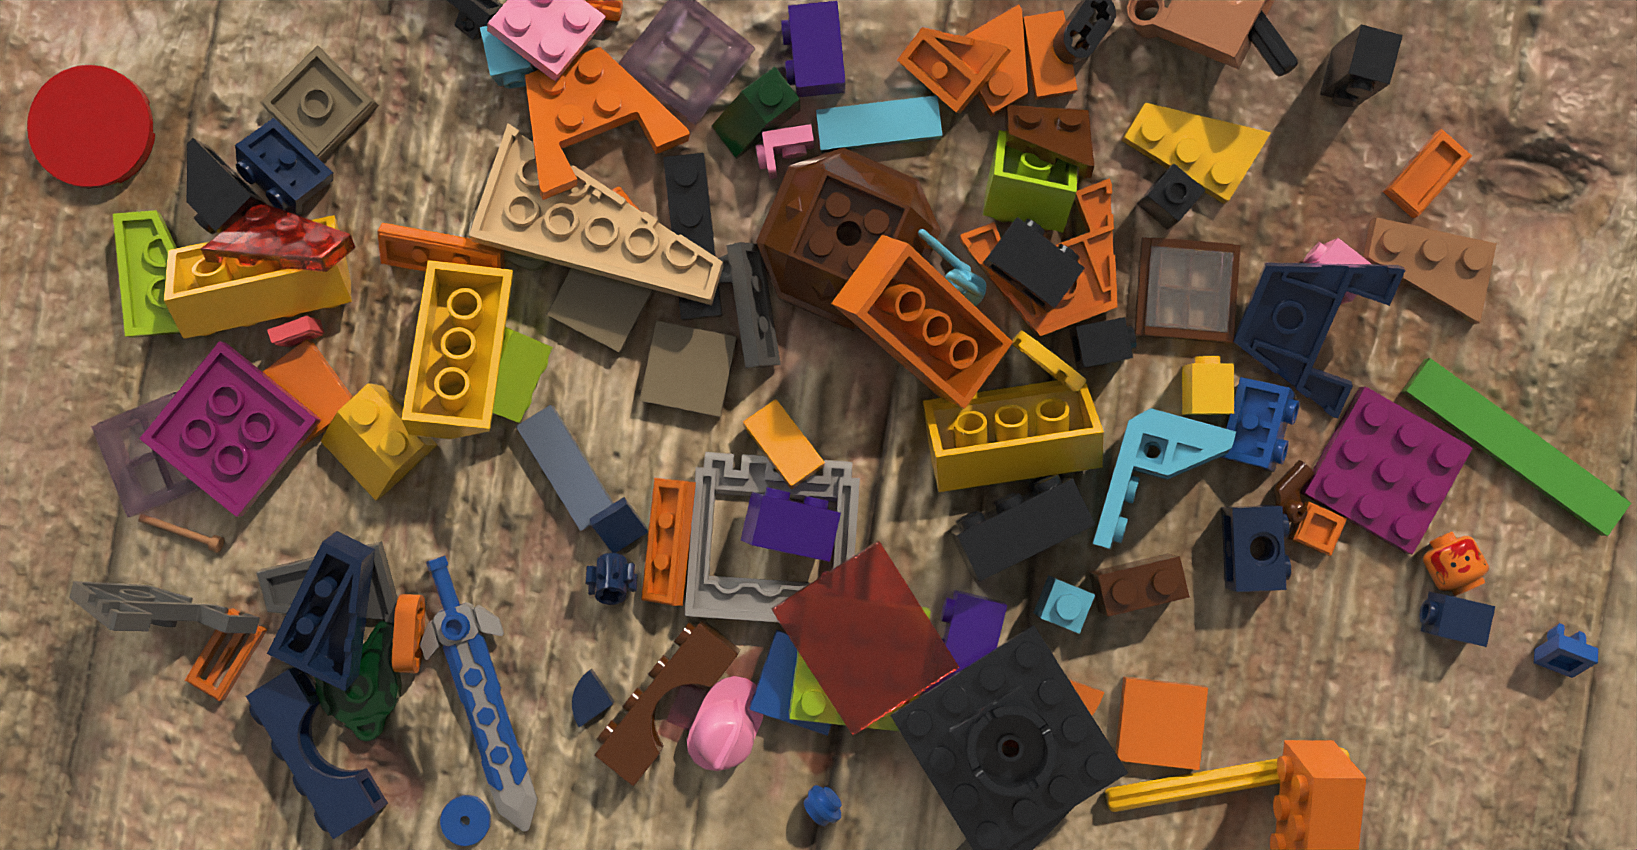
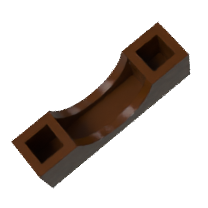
M703 619L696 627L691 623L687 624L674 641L680 648L670 660L664 655L659 659L648 673L654 679L645 692L637 687L622 706L628 712L619 724L611 720L596 739L602 746L594 756L633 787L664 747L655 724L656 708L663 695L671 689L685 684H700L713 687L741 650Z

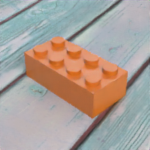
M881 235L831 303L937 396L963 409L967 407L1013 343L1009 337L910 244L885 235Z

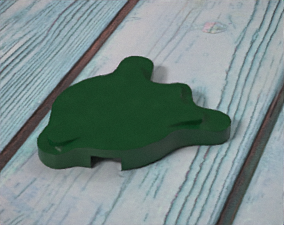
M385 620L375 626L367 641L363 643L359 676L346 691L314 677L316 693L324 712L328 716L332 715L338 721L345 723V727L352 730L359 740L365 742L372 741L382 734L385 720L396 707L401 696V674L394 672L392 668L394 623L385 622Z

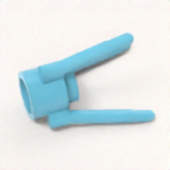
M920 229L918 235L954 267V270L948 272L945 278L974 306L978 305L986 293L985 280L972 273L971 267L968 264L960 261L926 230Z

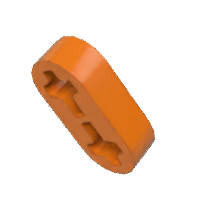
M400 594L397 599L392 647V668L394 672L417 674L420 669L423 656L420 643L424 635L425 598L423 595Z

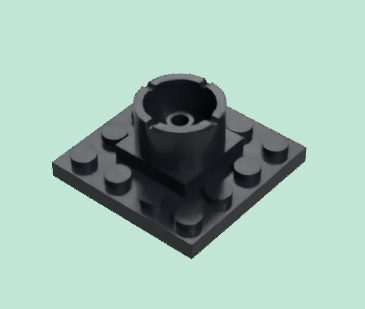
M1034 625L890 714L973 850H1006L1128 774ZM1007 740L1017 742V749L1011 754L1002 751V745Z

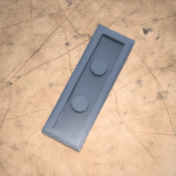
M553 405L547 406L516 426L580 531L591 525V517L614 504Z

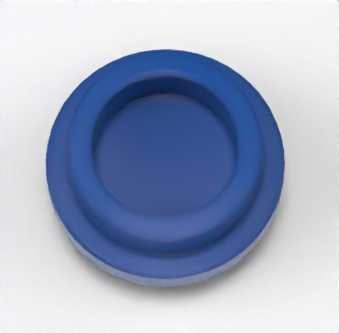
M814 785L808 791V797L804 799V807L809 816L821 826H826L829 822L836 823L841 818L840 807L842 804L837 794L829 787L822 788Z

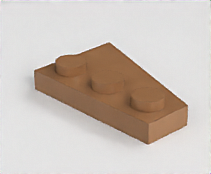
M1377 217L1370 220L1363 257L1371 264L1399 265L1404 267L1406 271L1401 283L1410 284L1429 296L1430 300L1440 306L1445 305L1462 315L1461 318L1473 325L1481 323L1497 243Z

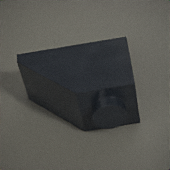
M192 138L187 143L186 202L197 212L194 219L212 235L218 232L233 237L267 203L210 146L195 138Z

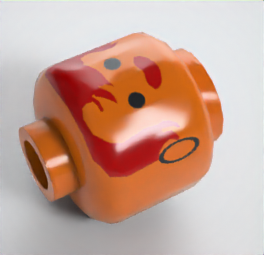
M1453 531L1429 541L1433 549L1425 553L1423 562L1439 590L1452 591L1453 595L1456 596L1485 583L1483 576L1489 571V565L1472 537L1461 536L1456 538Z

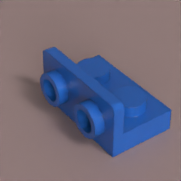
M1240 377L1234 398V414H1230L1226 429L1236 431L1232 449L1226 455L1221 456V458L1275 472L1276 465H1282L1287 455L1289 441L1284 440L1287 425H1294L1299 411L1300 402L1295 400V393L1292 389Z

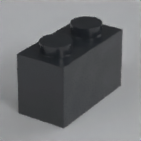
M1361 24L1332 48L1320 95L1331 97L1334 104L1344 107H1355L1390 85L1403 35Z
M1017 217L983 261V264L1046 312H1050L1055 309L1085 267L1078 263L1080 257L1072 249L1063 244H1059L1057 247L1044 237L1047 234L1046 231L1036 222L1030 219H1026L1023 222Z

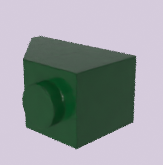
M774 66L742 90L711 127L735 159H738L763 140L762 132L778 129L801 111L800 98Z

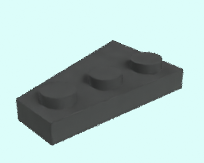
M383 542L367 544V546L375 549L366 618L383 619L385 622L394 623L398 597ZM314 557L263 568L256 572L267 612L287 614Z

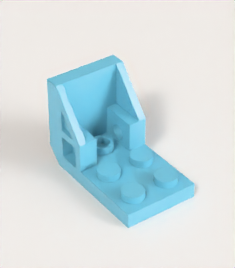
M1152 408L1130 419L1093 544L1111 549L1113 542L1122 543L1128 523L1127 518L1121 517L1125 502L1133 504L1140 481L1139 477L1133 476L1134 471L1168 480L1226 455L1232 449L1236 431ZM1149 446L1157 447L1160 455L1156 458L1147 457Z

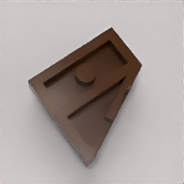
M1007 105L1005 129L1006 145L1023 153L1034 154L1040 160L1053 165L1056 164L1058 159L1080 167L1078 175L1085 178L1092 177L1095 165L1088 110Z

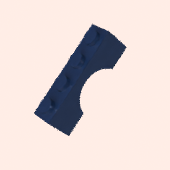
M293 667L246 695L250 703L249 711L251 716L259 725L265 727L272 739L271 747L273 752L280 760L287 763L293 773L292 780L295 788L302 796H307L315 809L314 817L317 824L323 831L329 832L332 839L340 836L388 804L367 768L359 770L341 769L327 762L318 752L312 737V722L320 702L316 693V684L310 674Z

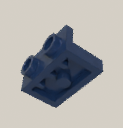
M275 118L269 120L235 145L236 169L241 177L249 184L256 183L266 192L267 199L278 211H286L294 219L302 215V204L333 181V172Z

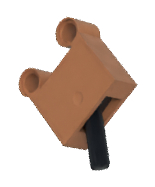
M1129 0L1128 17L1137 34L1144 38L1160 37L1238 70L1252 43L1278 77L1290 73L1298 65V59L1267 18L1275 0H1172L1168 8L1164 0ZM1153 7L1158 9V13L1154 18L1147 21L1139 19L1140 14L1147 8Z

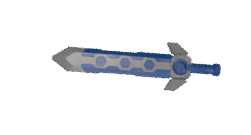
M446 556L429 560L426 564L429 572L431 571L443 610L439 611L433 620L428 622L420 643L424 658L428 660L441 645H444L443 650L460 701L464 705L497 811L520 830L527 831L530 828L538 798L500 692L501 686L484 635L481 633L503 636L504 630L501 621L497 616L480 605L474 607L473 604L467 602L459 604L447 568Z

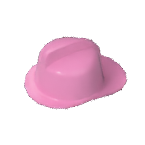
M732 676L721 679L710 688L702 701L687 737L688 753L696 764L707 770L721 771L736 767L750 755L754 739L764 714L749 709L757 686L755 683L744 677Z

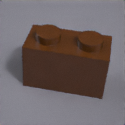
M1169 553L1089 572L1098 612L1107 617L1190 597L1180 556Z

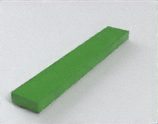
M1431 358L1423 360L1401 391L1600 536H1609L1631 505V502Z

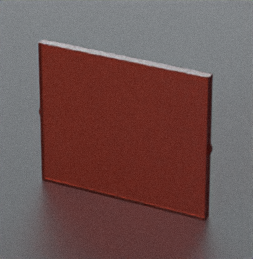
M879 540L831 571L823 572L820 578L771 608L852 735L857 734L902 704H908L910 699L960 668Z

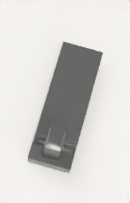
M745 242L726 245L728 254L718 258L723 261V270L719 281L720 283L733 284L745 368H767L781 365L766 267L758 245Z

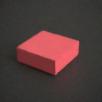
M304 316L267 330L272 344L287 348L301 344L306 339L318 338L325 333L321 320L309 316Z

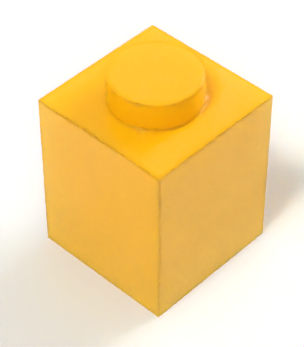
M1196 356L1195 363L1182 366V415L1234 414V364H1220V356Z

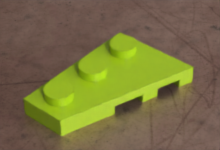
M157 210L114 213L113 223L125 337L137 338L181 334L164 302L168 250L176 249L177 247L161 213Z

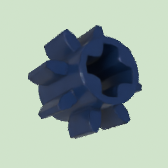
M606 553L597 558V566L586 567L585 584L588 585V594H595L596 600L606 605L622 603L626 599L627 591L636 592L637 590L635 564L628 563L626 557L621 554Z

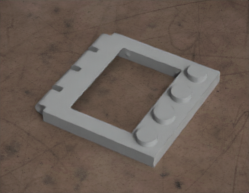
M705 452L704 468L696 467L695 470L696 487L691 524L684 616L801 624L805 593L852 598L860 478H852L853 462L824 460L823 476L813 474L791 490L780 474L774 472V466L766 456L742 454L741 470H734V454ZM766 487L791 492L790 499L804 500L805 496H810L829 502H837L836 511L840 512L841 516L835 537L832 584L709 576L715 494L751 496V492L765 495Z

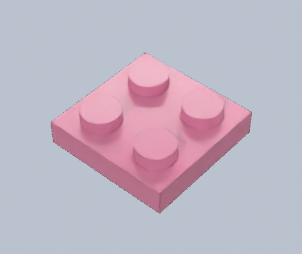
M507 0L488 22L487 31L556 82L601 28L606 16L585 0Z

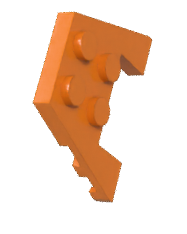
M601 47L577 55L556 82L540 70L525 75L539 190L542 200L577 187V177L562 151L565 147L633 120H638L655 154L689 141L690 132L687 127Z
M1110 178L1076 192L1074 200L1087 233L1059 244L1072 249L1080 257L1078 263L1085 267V269L1055 309L1050 312H1046L983 264V261L1001 239L995 222L963 233L958 237L963 247L1038 338L1118 307L1115 255H1113L1112 231L1114 230V218L1111 211L1112 183Z

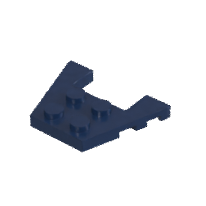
M1265 263L1234 335V343L1272 372L1278 373L1295 386L1297 391L1324 408V411L1330 416L1338 419L1353 387L1352 381L1312 367L1346 292H1350L1390 306L1406 270L1399 265Z

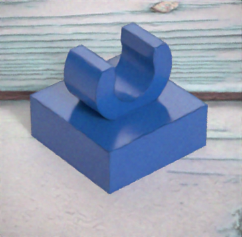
M1559 623L1548 631V641L1534 649V664L1573 678L1598 663V648L1586 644V635L1582 631H1578L1570 637L1565 636L1564 625Z

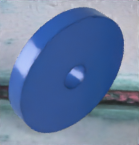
M458 796L444 807L440 818L441 829L445 837L456 845L470 846L476 844L489 831L491 825L489 808L476 796ZM463 816H467L470 819L469 824L466 825L462 822Z

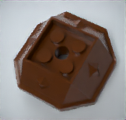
M840 148L789 165L756 242L779 300L851 331H855L860 328L831 303L881 235L910 244L928 261L933 249L918 235V231L924 229L935 239H938L941 230L919 180L848 149ZM851 226L858 230L861 238L855 245L846 246L839 242L837 238L838 231L843 227Z

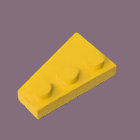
M1145 103L1121 141L1166 169L1173 163L1176 164L1206 190L1205 193L1226 204L1231 199L1271 132Z

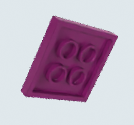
M219 341L139 439L234 516L243 517L322 419L230 345Z
M1366 386L1359 387L1313 469L1315 474L1303 486L1300 493L1332 512L1347 518L1348 521L1402 552L1413 555L1473 447Z

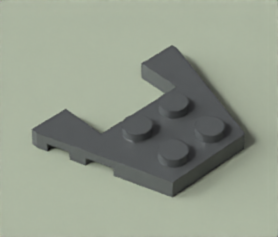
M73 581L69 596L71 600L112 631L149 632L150 624L162 627H176L177 621H196L224 633L256 634L260 617L248 613L244 615H228L229 608L216 604L192 603V597L142 584Z

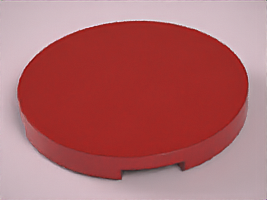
M80 65L63 70L50 78L40 88L31 104L27 120V133L32 152L47 172L73 186L90 189L109 186L117 182L122 183L141 169L152 151L156 134L153 133L150 101L135 82L110 68L98 65Z

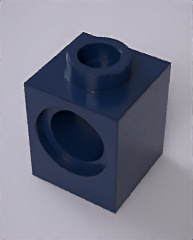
M1429 592L1428 599L1423 602L1420 609L1421 632L1487 647L1495 606Z

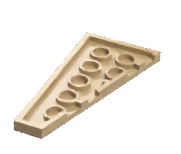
M507 123L469 233L472 242L712 305L723 270V261L683 235H677L658 223V219L647 212L643 213L630 205L625 198L574 165L571 168L577 177V187L542 200L539 190L534 143L523 136L518 129Z

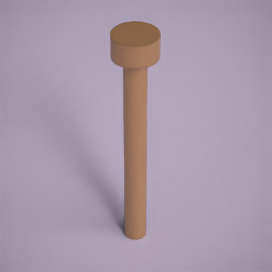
M141 514L138 519L139 522L208 545V550L216 553L220 552L224 545V538L218 535L208 537Z

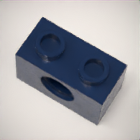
M1283 506L1221 507L1225 589L1235 592L1287 590L1286 580H1289L1291 577V562L1289 556L1285 555L1284 538H1287L1289 535V520L1287 515L1283 514ZM1260 537L1264 541L1265 550L1259 558L1255 559L1251 555L1250 545L1255 538Z

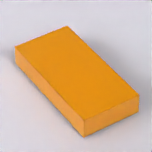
M777 399L743 421V427L791 490L825 466L823 459Z

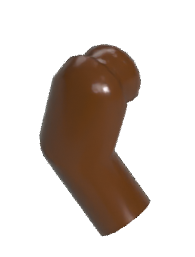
M1301 460L1295 463L1276 483L1274 488L1276 506H1283V514H1286L1288 520L1292 523L1301 522L1306 517L1307 508L1301 502L1300 489L1315 474Z

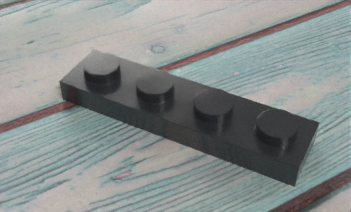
M695 153L663 157L671 231L677 235H683L716 257L705 154ZM719 283L712 305L679 297L681 320L723 316Z

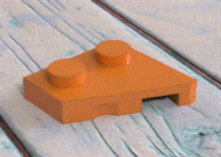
M1018 4L965 35V37L1001 44L1011 50L977 93L990 117L1006 109L1007 105H1013L1025 98L1028 94L1022 8Z
M922 27L897 61L953 111L961 114L1011 50L1001 44Z

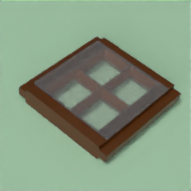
M1142 237L1134 327L1135 336L1234 343L1241 245Z

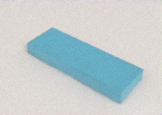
M937 95L816 110L821 153L831 152L840 148L850 150L941 139L943 136Z

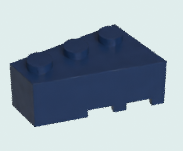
M339 531L325 539L321 543L267 654L346 691L357 679L360 672L375 549Z

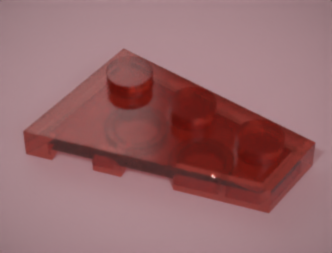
M260 203L250 208L246 215L200 249L206 262L220 263L223 257L238 258L240 265L255 266L259 260L277 261L280 268L327 272L356 247L351 234Z

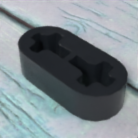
M1082 0L1076 5L1053 40L1055 54L1062 62L1071 65L1076 64L1094 52L1115 21L1116 9L1112 0ZM1093 8H1095L1098 12L1096 15L1097 21L1091 24L1088 20L1093 15ZM1078 33L1081 37L1075 46L1077 50H1074L1071 46L1073 43L1072 37Z

